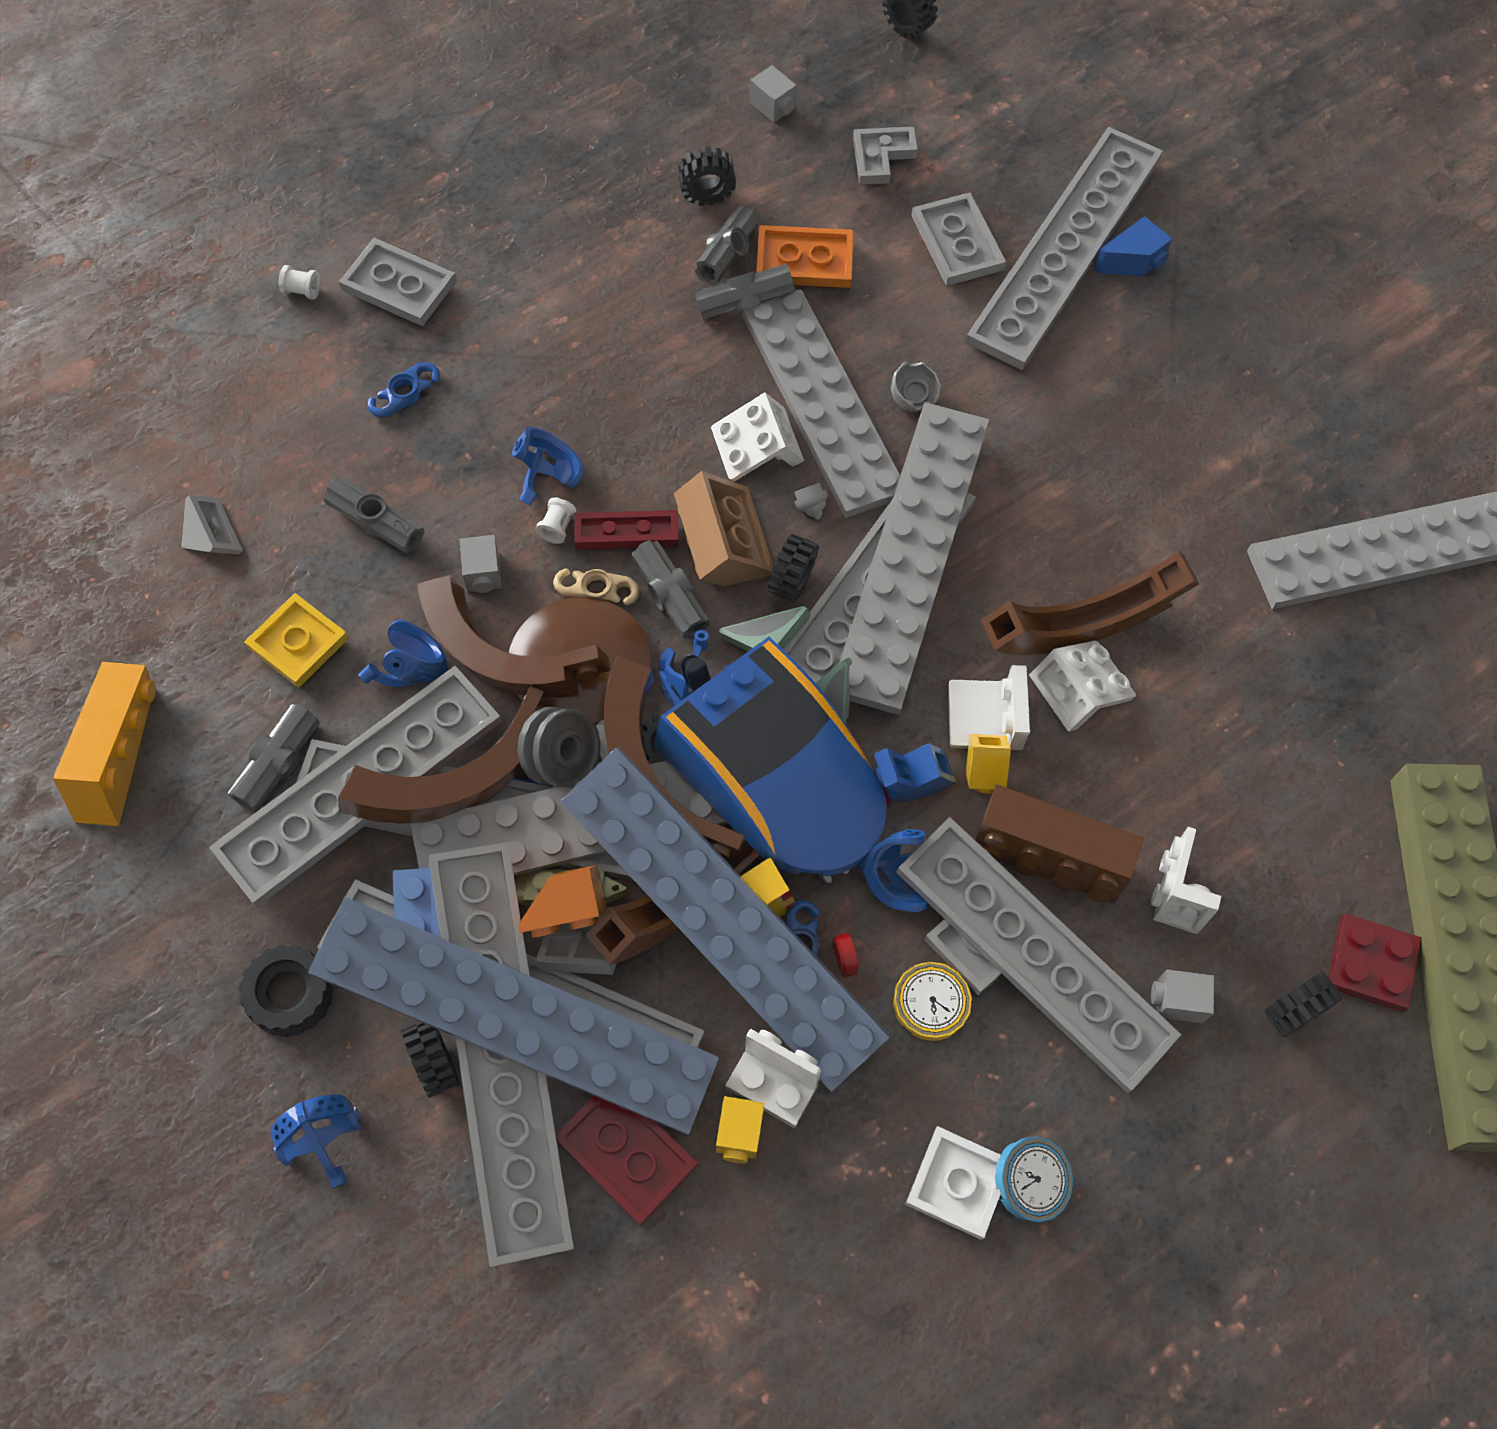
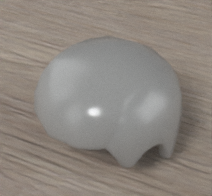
M906 361L894 372L890 390L894 402L901 409L916 413L922 412L925 402L935 405L940 397L941 383L937 373L926 366L924 362L909 364Z

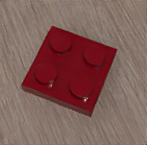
M1345 913L1339 920L1328 978L1341 993L1404 1012L1409 1009L1421 937Z

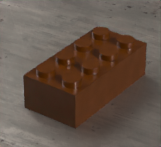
M998 784L994 788L975 839L998 863L1001 861L1014 866L1016 871L1027 876L1038 875L1049 879L1053 885L1061 889L1070 890L1073 888L1087 893L1090 899L1100 903H1115L1132 878L1144 840L1141 836Z

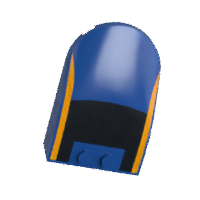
M770 636L660 716L653 747L739 834L744 835V839L757 853L766 860L771 858L778 868L797 875L800 872L821 874V877L839 874L862 862L879 840L885 826L887 806L883 787L875 771L836 709L821 689Z

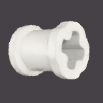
M284 265L278 279L280 293L288 295L290 292L303 294L311 300L316 299L320 289L319 272L316 270L302 272L294 270L290 265Z
M556 497L549 500L546 516L543 521L538 522L536 532L548 542L561 544L566 538L565 530L569 522L574 519V513L577 512L573 504Z

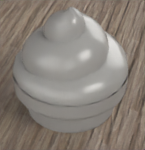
M820 483L794 492L797 499L794 503L797 509L805 512L809 517L819 520L822 517V510L825 508L826 499L828 498L827 491L822 490Z

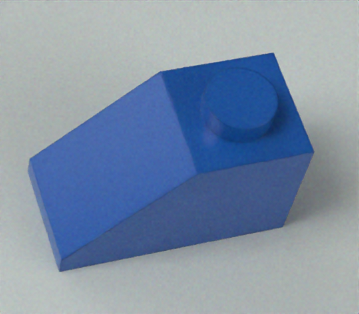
M1144 216L1101 248L1095 270L1102 274L1144 276L1152 269H1159L1165 264L1169 258L1168 250L1172 238Z

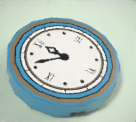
M1026 1137L1019 1139L1017 1142H1012L1004 1149L997 1161L995 1183L996 1188L1000 1189L1001 1196L1004 1199L1001 1201L1010 1213L1018 1219L1030 1222H1043L1054 1219L1065 1209L1072 1194L1073 1175L1070 1162L1060 1147L1048 1139Z

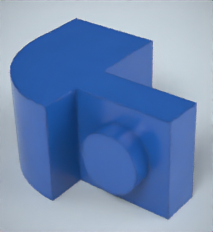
M930 743L905 755L888 748L874 754L878 764L876 775L880 783L886 788L887 794L893 802H906L926 797L956 784L945 750Z

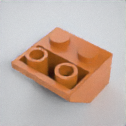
M598 865L560 872L550 876L518 924L519 932L531 931L532 938L556 933V930L561 929L560 924L569 922L571 929L594 925L599 920L598 916L607 911Z

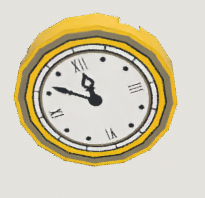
M925 962L914 965L903 973L894 990L893 1007L897 1020L912 1035L923 1040L939 1041L950 1038L963 1027L971 1011L972 997L967 982L958 971L946 964Z

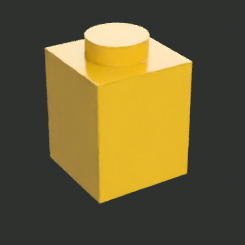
M969 735L966 778L969 789L990 794L993 793L996 784L1007 788L1011 753L1007 736Z
M724 1096L716 1143V1153L724 1154V1160L745 1164L748 1158L756 1159L764 1111L763 1102Z

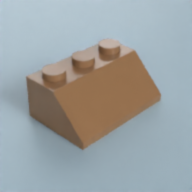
M701 471L674 493L678 514L687 536L686 541L690 547L699 580L724 587L771 575L773 563L748 487Z

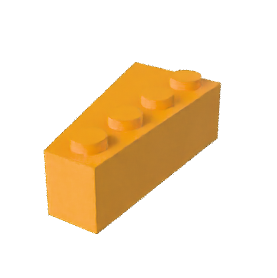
M101 663L53 777L75 823L119 826L150 704L156 694L155 682L151 680L146 665Z

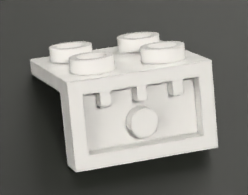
M766 393L761 394L711 427L726 472L732 481L740 479L774 457L778 460H784L792 467L804 461L785 408Z
M1097 641L1056 648L1029 674L1068 732L1077 730L1099 708L1128 702L1136 696V693L1130 687L1127 677L1120 673L1110 659L1108 651Z
M1012 665L1008 678L1002 679V681H949V736L951 748L968 749L969 735L983 734L1007 736L1011 750H1023L1030 733L1026 666Z
M1188 827L1181 838L1175 836L1170 851L1165 850L1159 871L1165 874L1162 883H1157L1150 905L1156 907L1153 920L1198 934L1218 911L1221 896L1211 893L1207 887L1199 884H1183L1196 829Z
M750 1029L746 1035L745 1052L727 1081L725 1089L744 1100L763 1102L765 1112L795 1129L818 1087L822 1069L816 1066L817 1060L801 1050H796L794 1054L780 1046L782 1041L774 1034L766 1030H761L760 1033H757Z

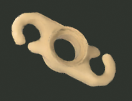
M565 568L559 571L553 581L554 589L566 598L587 597L619 603L621 599L617 595V590L621 587H628L631 590V594L623 599L624 605L628 606L638 599L640 593L638 584L630 577L607 573L601 569H592L586 573L574 571L572 575L576 579V583L571 587H564L562 585V580L570 575L569 569ZM596 580L606 584L605 590L597 594L587 590L588 584Z

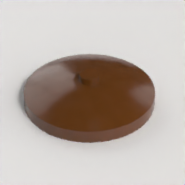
M587 597L563 599L539 609L519 628L509 650V653L522 656H549L597 644L609 657L610 670L617 655L648 668L652 667L649 642L639 623L619 606L601 599ZM611 671L600 673L598 677L591 680L576 679L578 693L542 697L541 705L580 710L588 715L594 724L597 725L604 719L605 694ZM515 693L517 699L522 704L525 695Z

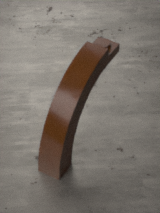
M1177 552L1141 575L1098 595L1072 603L1049 607H1028L1010 601L981 619V622L995 651L1013 655L1051 653L1056 648L1101 640L1138 625L1172 607V600L1199 585V582L1185 555Z
M450 575L417 584L424 616L440 644L463 666L492 686L508 692L526 695L531 685L543 690V697L562 696L578 693L576 679L591 680L598 677L600 673L611 671L609 657L597 644L549 656H522L500 650L481 638L473 625L467 609L465 589Z
M617 655L610 672L604 704V729L609 754L616 747H620L723 858L728 859L729 855L739 858L745 844L744 835L710 822L683 807L664 789L652 772L643 750L641 732L645 702L654 682L652 669Z
M530 685L513 722L502 738L482 756L457 769L436 775L404 777L375 772L355 764L338 797L339 811L357 818L376 822L396 824L421 823L449 816L465 808L478 806L492 798L522 771L517 752L519 735L526 720L535 711L546 707L541 705L544 691Z
M746 840L739 858L729 855L728 859L724 858L740 876L765 860ZM646 895L633 902L610 907L585 935L608 963L614 964L647 951L671 937L680 929Z

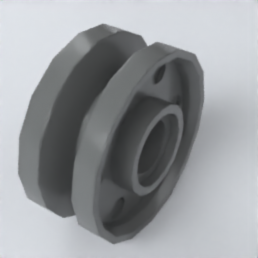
M545 707L535 711L524 723L518 739L517 752L522 769L532 780L539 784L573 788L576 782L582 781L595 768L599 759L601 742L598 728L585 713L580 710Z

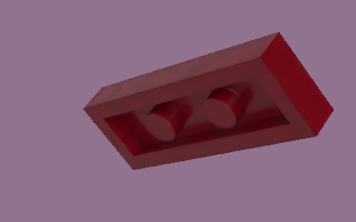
M678 510L574 513V543L576 550L638 548L640 544L648 540L652 542L658 541L661 547H679Z

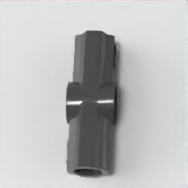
M746 205L737 207L721 230L708 237L707 249L696 263L697 269L695 273L701 281H705L709 285L719 283L734 260L747 253L749 239L758 228L757 223L760 219L755 209H750Z
M786 263L761 272L754 273L752 271L727 279L726 283L701 289L694 293L702 319H707L732 310L737 312L763 303V300L779 297L795 291L788 264Z
M343 477L337 480L334 479L327 486L326 494L323 497L324 502L361 525L363 531L368 536L380 537L406 554L410 551L414 552L421 544V539L425 533L423 526L388 506L381 495L367 493Z
M648 540L640 544L636 551L632 553V560L648 583V590L654 603L660 611H666L683 639H693L695 632L705 630L709 626V619L693 596V589L686 574L681 568L676 569L658 541L652 542Z
M292 704L269 736H261L253 745L249 754V764L227 793L230 798L242 807L257 812L279 780H286L295 771L300 760L299 752L320 724L318 717L313 715L308 709L298 704Z

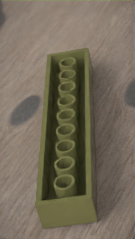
M1406 763L1390 780L1414 935L1421 937L1418 961L1448 1151L1497 1152V850L1481 765Z

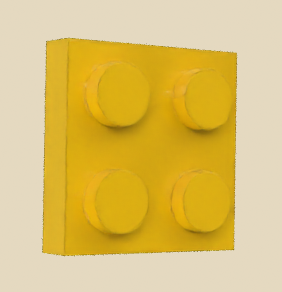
M294 593L244 643L249 650L297 688H300L349 637L342 628Z

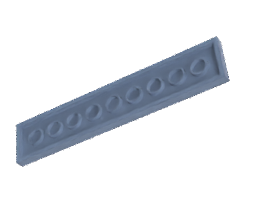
M616 747L560 801L794 1052L801 1050L817 1060L816 1066L822 1069L820 1080L831 1092L890 1038V1034L620 747Z
M344 897L308 971V974L685 1135L690 1133L719 1057L347 897Z

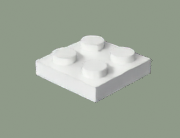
M937 1126L905 1205L980 1240L984 1239L1001 1194L1000 1189L996 1188L995 1183L997 1161L1001 1155Z

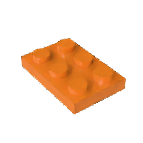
M759 225L756 273L787 263L794 285L851 288L853 230Z

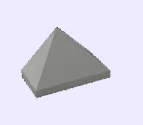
M197 495L187 496L185 499L181 548L215 553L241 554L243 549L219 498Z

